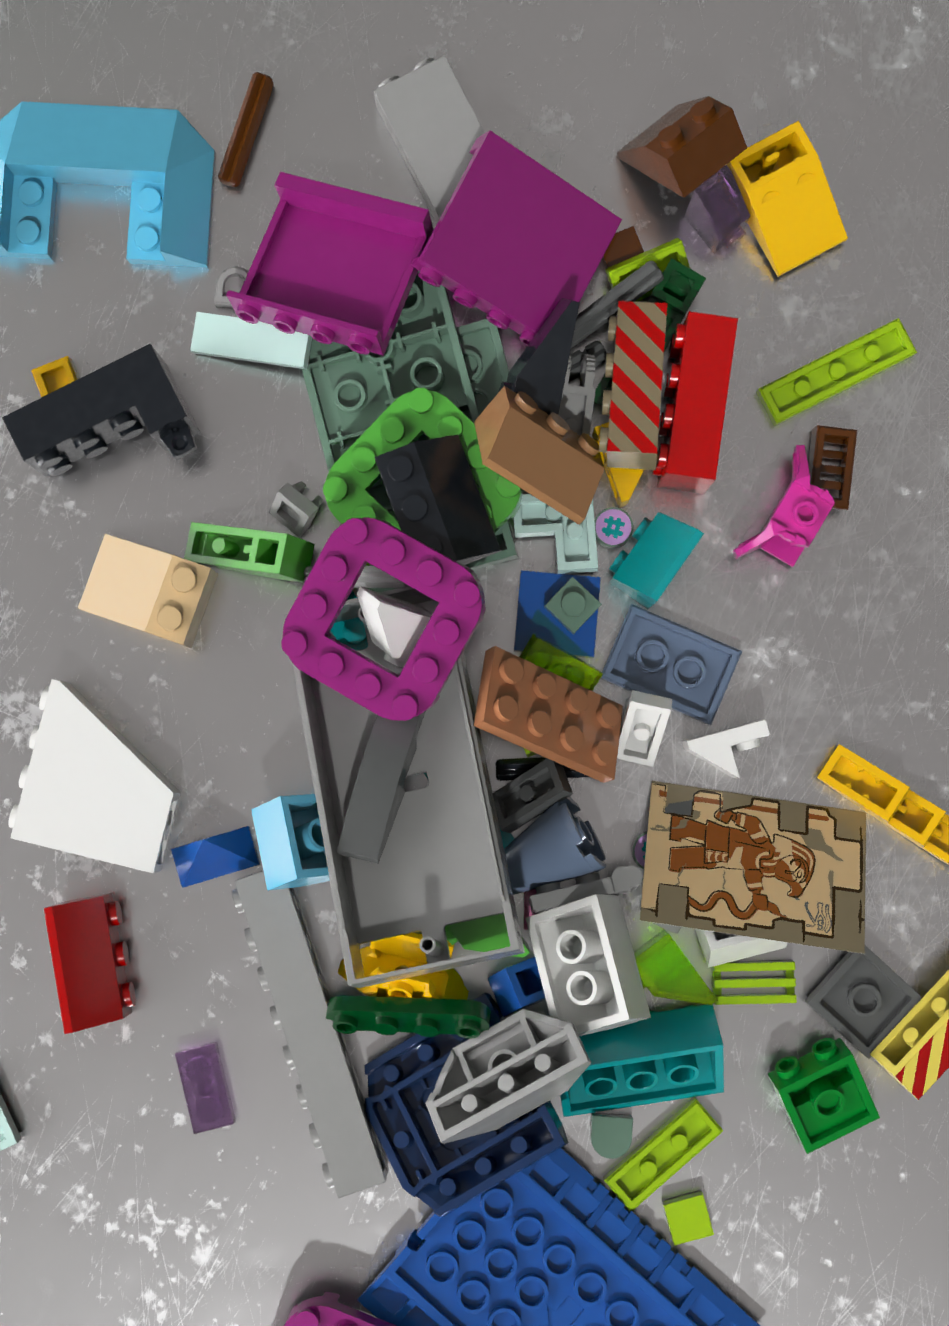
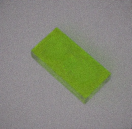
M534 633L519 656L591 691L594 690L603 675L598 668Z

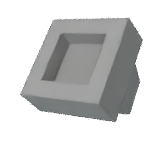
M287 482L277 492L269 513L297 537H300L309 529L323 499L318 495L313 501H310L303 495L306 487L304 482H298L294 485Z

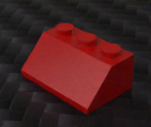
M112 893L64 901L45 907L44 914L64 1034L124 1019L131 1014V1007L136 1004V994L133 983L127 982L125 966L129 965V952L126 942H120L118 925H122V911L119 902L113 901Z

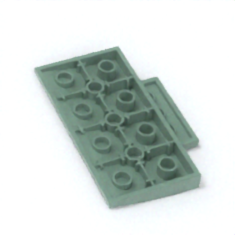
M418 271L384 356L372 352L367 355L359 354L346 345L336 342L323 344L312 338L308 368L302 369L328 471L397 398L416 388H425L447 397L474 423L477 417L499 393L501 383L503 381L507 382L509 368L498 327L487 319L456 327L446 288L442 285L435 287L426 283L418 276L420 272ZM423 434L417 441L428 440L429 438ZM381 477L368 492L397 520ZM509 519L495 533L501 552L466 564L467 567L474 571L519 558ZM367 562V564H366L365 566H373V565H371L370 563ZM366 588V589H369V590H372V591H375V592L380 593V592L389 591V590H393V589H397V588Z

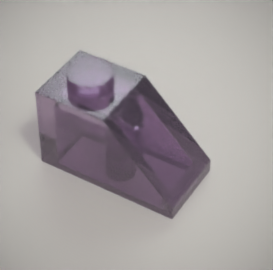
M727 165L694 190L684 216L713 253L724 245L727 249L736 245L746 235L744 229L751 217L732 171Z

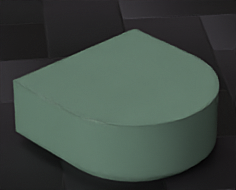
M591 1113L590 1139L594 1150L602 1157L608 1159L623 1156L629 1150L632 1143L633 1117L629 1115Z

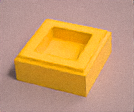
M69 356L31 370L41 397L79 379L72 359Z

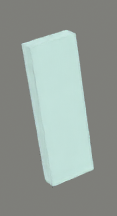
M197 312L190 351L201 355L307 369L312 337L296 331L294 334H287L276 329L271 324L260 321L257 324L243 321L239 317Z

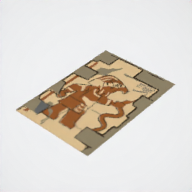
M652 781L640 921L865 954L866 812Z

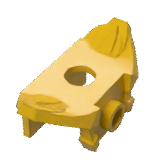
M410 933L372 941L370 946L361 948L360 953L364 976L369 977L427 964L426 953L419 946L420 940L423 938L422 934ZM447 941L451 958L454 945ZM343 959L340 962L338 974L347 981ZM453 968L356 988L365 996L467 1000L469 993L464 986L461 976Z

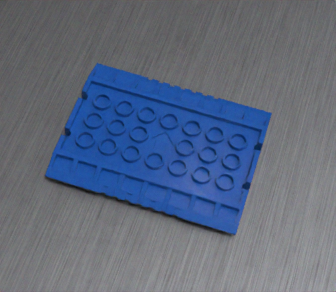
M562 1148L557 1149L445 1216L439 1217L432 1212L418 1230L414 1229L396 1250L392 1260L357 1299L376 1318L396 1326H760L694 1266L691 1268L686 1264L687 1260L679 1252L675 1254L671 1250L672 1246L663 1238L661 1240L655 1236L656 1232L651 1227L640 1223V1218L633 1211L628 1212L624 1208L625 1204L617 1197L612 1198L608 1194L610 1191L601 1183L598 1185L593 1181L594 1177Z

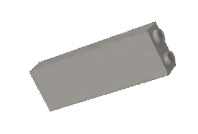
M445 55L436 60L433 58L425 59L418 63L413 71L401 77L391 76L382 81L377 89L373 90L376 107L436 224L473 157L469 152L474 142L485 133Z

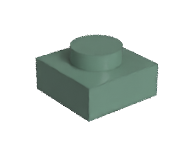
M572 577L551 598L544 608L574 635L602 604Z

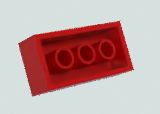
M689 311L684 323H677L669 348V358L675 359V363L671 364L670 372L666 374L663 397H668L670 400L669 403L665 404L664 412H661L658 436H663L664 442L660 443L659 450L657 451L656 470H652V475L659 476L657 487L705 494L716 480L738 318Z

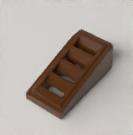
M817 425L812 429L809 456L810 484L819 488L839 490V498L833 497L835 504L832 509L847 511L849 508L857 430ZM824 443L841 445V451L823 449ZM822 458L841 460L840 466L823 465ZM820 473L840 475V482L820 480Z

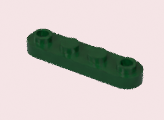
M347 995L331 998L328 1001L326 1019L333 1021V1029L343 1034H352L356 1031H375L381 1035H394L397 1032L416 1033L424 1037H434L438 1034H457L468 1039L477 1038L481 1032L489 1030L491 1016L490 1008L484 1003L475 1000Z

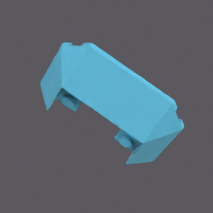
M22 101L0 120V257L52 259L57 183L131 187L126 256L130 264L208 268L216 153L179 110Z

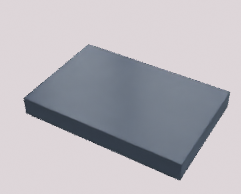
M631 604L599 678L630 692L635 690L672 699V710L707 725H712L742 651Z

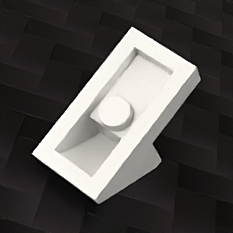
M632 690L630 698H627L622 715L617 759L653 767L671 713L672 699Z
M766 719L683 741L682 744L687 752L733 778H739L731 746L736 745L738 752L761 746L759 738L768 736L770 733Z

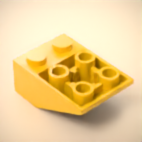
M799 120L751 145L724 166L721 177L777 277L847 241L848 237L819 156Z

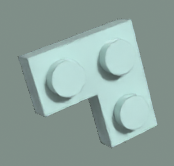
M522 494L520 508L513 517L515 538L554 535L557 574L597 572L598 557L593 499L585 520L579 525L533 495Z

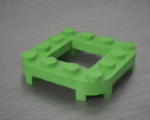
M416 388L397 398L334 463L323 485V493L327 505L341 524L352 518H375L387 521L392 526L401 530L398 521L368 492L381 478L374 457L416 442L423 434L429 439L458 434L476 484L479 486L478 489L494 533L509 518L512 519L520 508L523 489L483 465L474 423L447 397L425 388Z

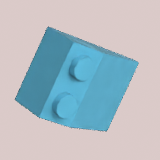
M315 794L279 796L251 810L268 891L330 881Z

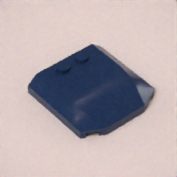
M484 993L474 999L490 1008L489 1028L506 1019L505 1016H502L499 1006L489 993ZM415 1034L364 1065L365 1075H368V1097L365 1098V1112L402 1188L433 1209L432 1212L439 1217L447 1215L569 1143L563 1124L551 1101L540 1105L497 1130L445 1144L441 1143L425 1103L430 1093H433L438 1077L452 1048L469 1039L460 1037L457 1034H438L434 1037H424Z

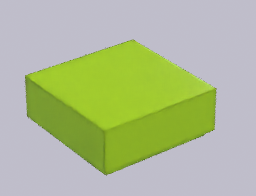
M702 1191L662 1201L674 1246L714 1235Z

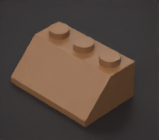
M504 386L474 421L483 465L580 525L585 520L605 469L599 452V444L588 434L582 433L579 435L571 430L567 422L558 414L551 413L548 415L539 409L537 403L526 393L520 391L516 394Z

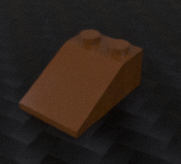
M707 96L676 105L620 149L617 155L625 163L685 198L746 150L747 145L733 109Z

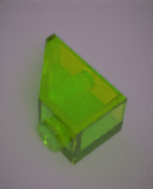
M663 929L634 951L643 989L647 987L654 997L712 1005L718 1001L666 930Z

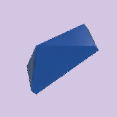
M250 826L171 849L182 888L260 865Z

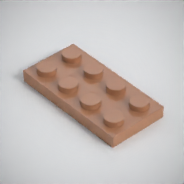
M497 646L485 651L474 727L600 782L606 783L615 779L623 705Z

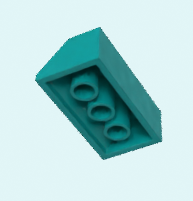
M713 1004L689 1005L681 1009L662 1012L650 1011L651 1018L579 1036L591 1064L571 1088L560 1095L563 1117L723 1093V1041Z

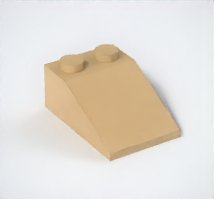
M105 534L78 609L192 649L218 573L209 567L181 557Z

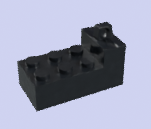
M151 344L2 417L23 461L45 476L48 474L50 476H57L65 473L72 468V462L84 456L86 458H93L101 455L108 450V444L120 438L122 440H129L140 435L144 431V426H146L149 434L164 450L168 449L176 460L197 450L194 436L201 433L166 363Z

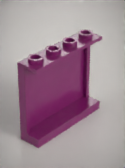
M489 130L474 142L469 152L473 155L420 257L413 259L410 266L420 271L418 276L426 283L435 287L442 285L454 293L453 299L468 308H474L475 306L487 314L486 319L493 325L502 329L509 327L520 334L519 340L528 346L562 298L580 302L622 219Z
M280 172L275 182V188L280 200L239 293L228 290L226 294L235 314L245 322L257 324L260 321L271 324L276 329L287 334H294L296 331L310 335L314 340L323 344L336 342L348 346L359 354L367 355L372 352L384 356L418 273V270L410 266L413 259L420 257L434 231L429 210Z

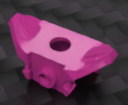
M796 445L794 447L792 481L761 533L739 544L738 548L732 551L736 559L760 548L793 567L804 548H808L835 502L827 489L822 490L810 484V472L805 445Z

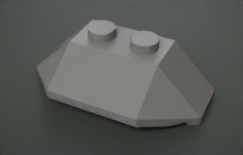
M522 1009L490 1027L489 1030L481 1032L477 1038L469 1039L452 1048L438 1077L433 1093H430L425 1104L440 1142L443 1144L497 1130L568 1091L591 1064V1061L574 1024Z

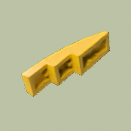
M839 744L817 778L897 833L949 865V816L946 814V811L911 791L910 787Z

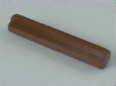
M255 72L250 80L218 173V179L226 186L236 188L240 185L274 86L272 78L266 74Z

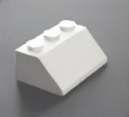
M595 894L526 918L550 1017L574 1024L579 1036L651 1018L618 895Z

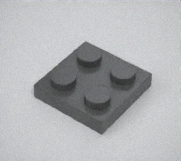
M865 945V954L848 952L808 996L805 1002L866 1058L870 1059L872 1057L870 1053L923 997Z

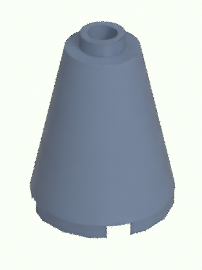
M570 796L551 806L504 848L513 895L533 890L542 885L562 882L598 872L606 868V864L602 862L606 857L600 841L589 821L583 822L580 817H576L575 813L581 809Z

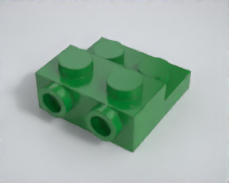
M832 1038L820 1039L813 1044L812 1052L798 1059L794 1056L784 1057L776 1063L775 1070L767 1074L806 1154L880 1118L856 1060L841 1038L836 1040Z

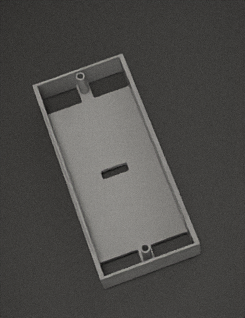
M410 586L380 592L381 594L412 604L433 600ZM358 598L347 600L335 623L359 617L365 626L368 648L357 652L400 675L403 668L383 658L385 652L372 642ZM464 651L439 694L440 698L425 712L415 739L417 749L407 776L427 773L429 784L425 788L405 792L379 864L340 855L337 852L348 805L377 714L305 674L293 664L348 986L362 988L525 953L479 728L473 726L476 709ZM504 913L510 947L453 959L450 958L445 931L447 925ZM419 931L422 932L423 938L420 940L419 946L426 953L427 964L369 977L364 976L360 953L361 944Z

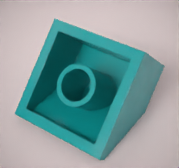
M660 512L657 513L652 521L645 517L631 536L638 541L629 554L622 549L610 566L609 570L615 573L609 583L646 609L651 608L658 601L704 533Z

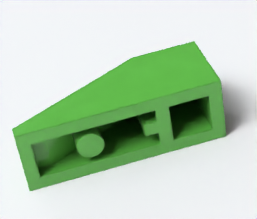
M191 522L184 559L205 566L304 583V570L306 567L311 566L315 544L286 533Z

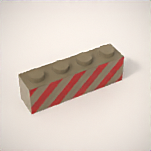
M618 301L617 316L609 317L608 341H615V353L606 354L605 377L612 378V390H604L602 415H610L609 428L601 427L599 452L607 453V467L656 470L667 303Z

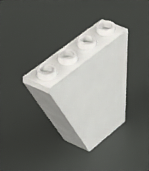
M51 679L50 687L45 686L40 698L39 707L43 710L40 725H36L33 728L30 736L29 748L33 749L30 764H26L23 767L20 775L19 788L23 789L20 802L13 806L10 813L8 825L10 828H13L10 838L149 873L161 871L181 792L70 683Z

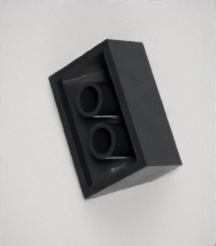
M458 434L412 442L374 457L401 531L462 565L501 552Z

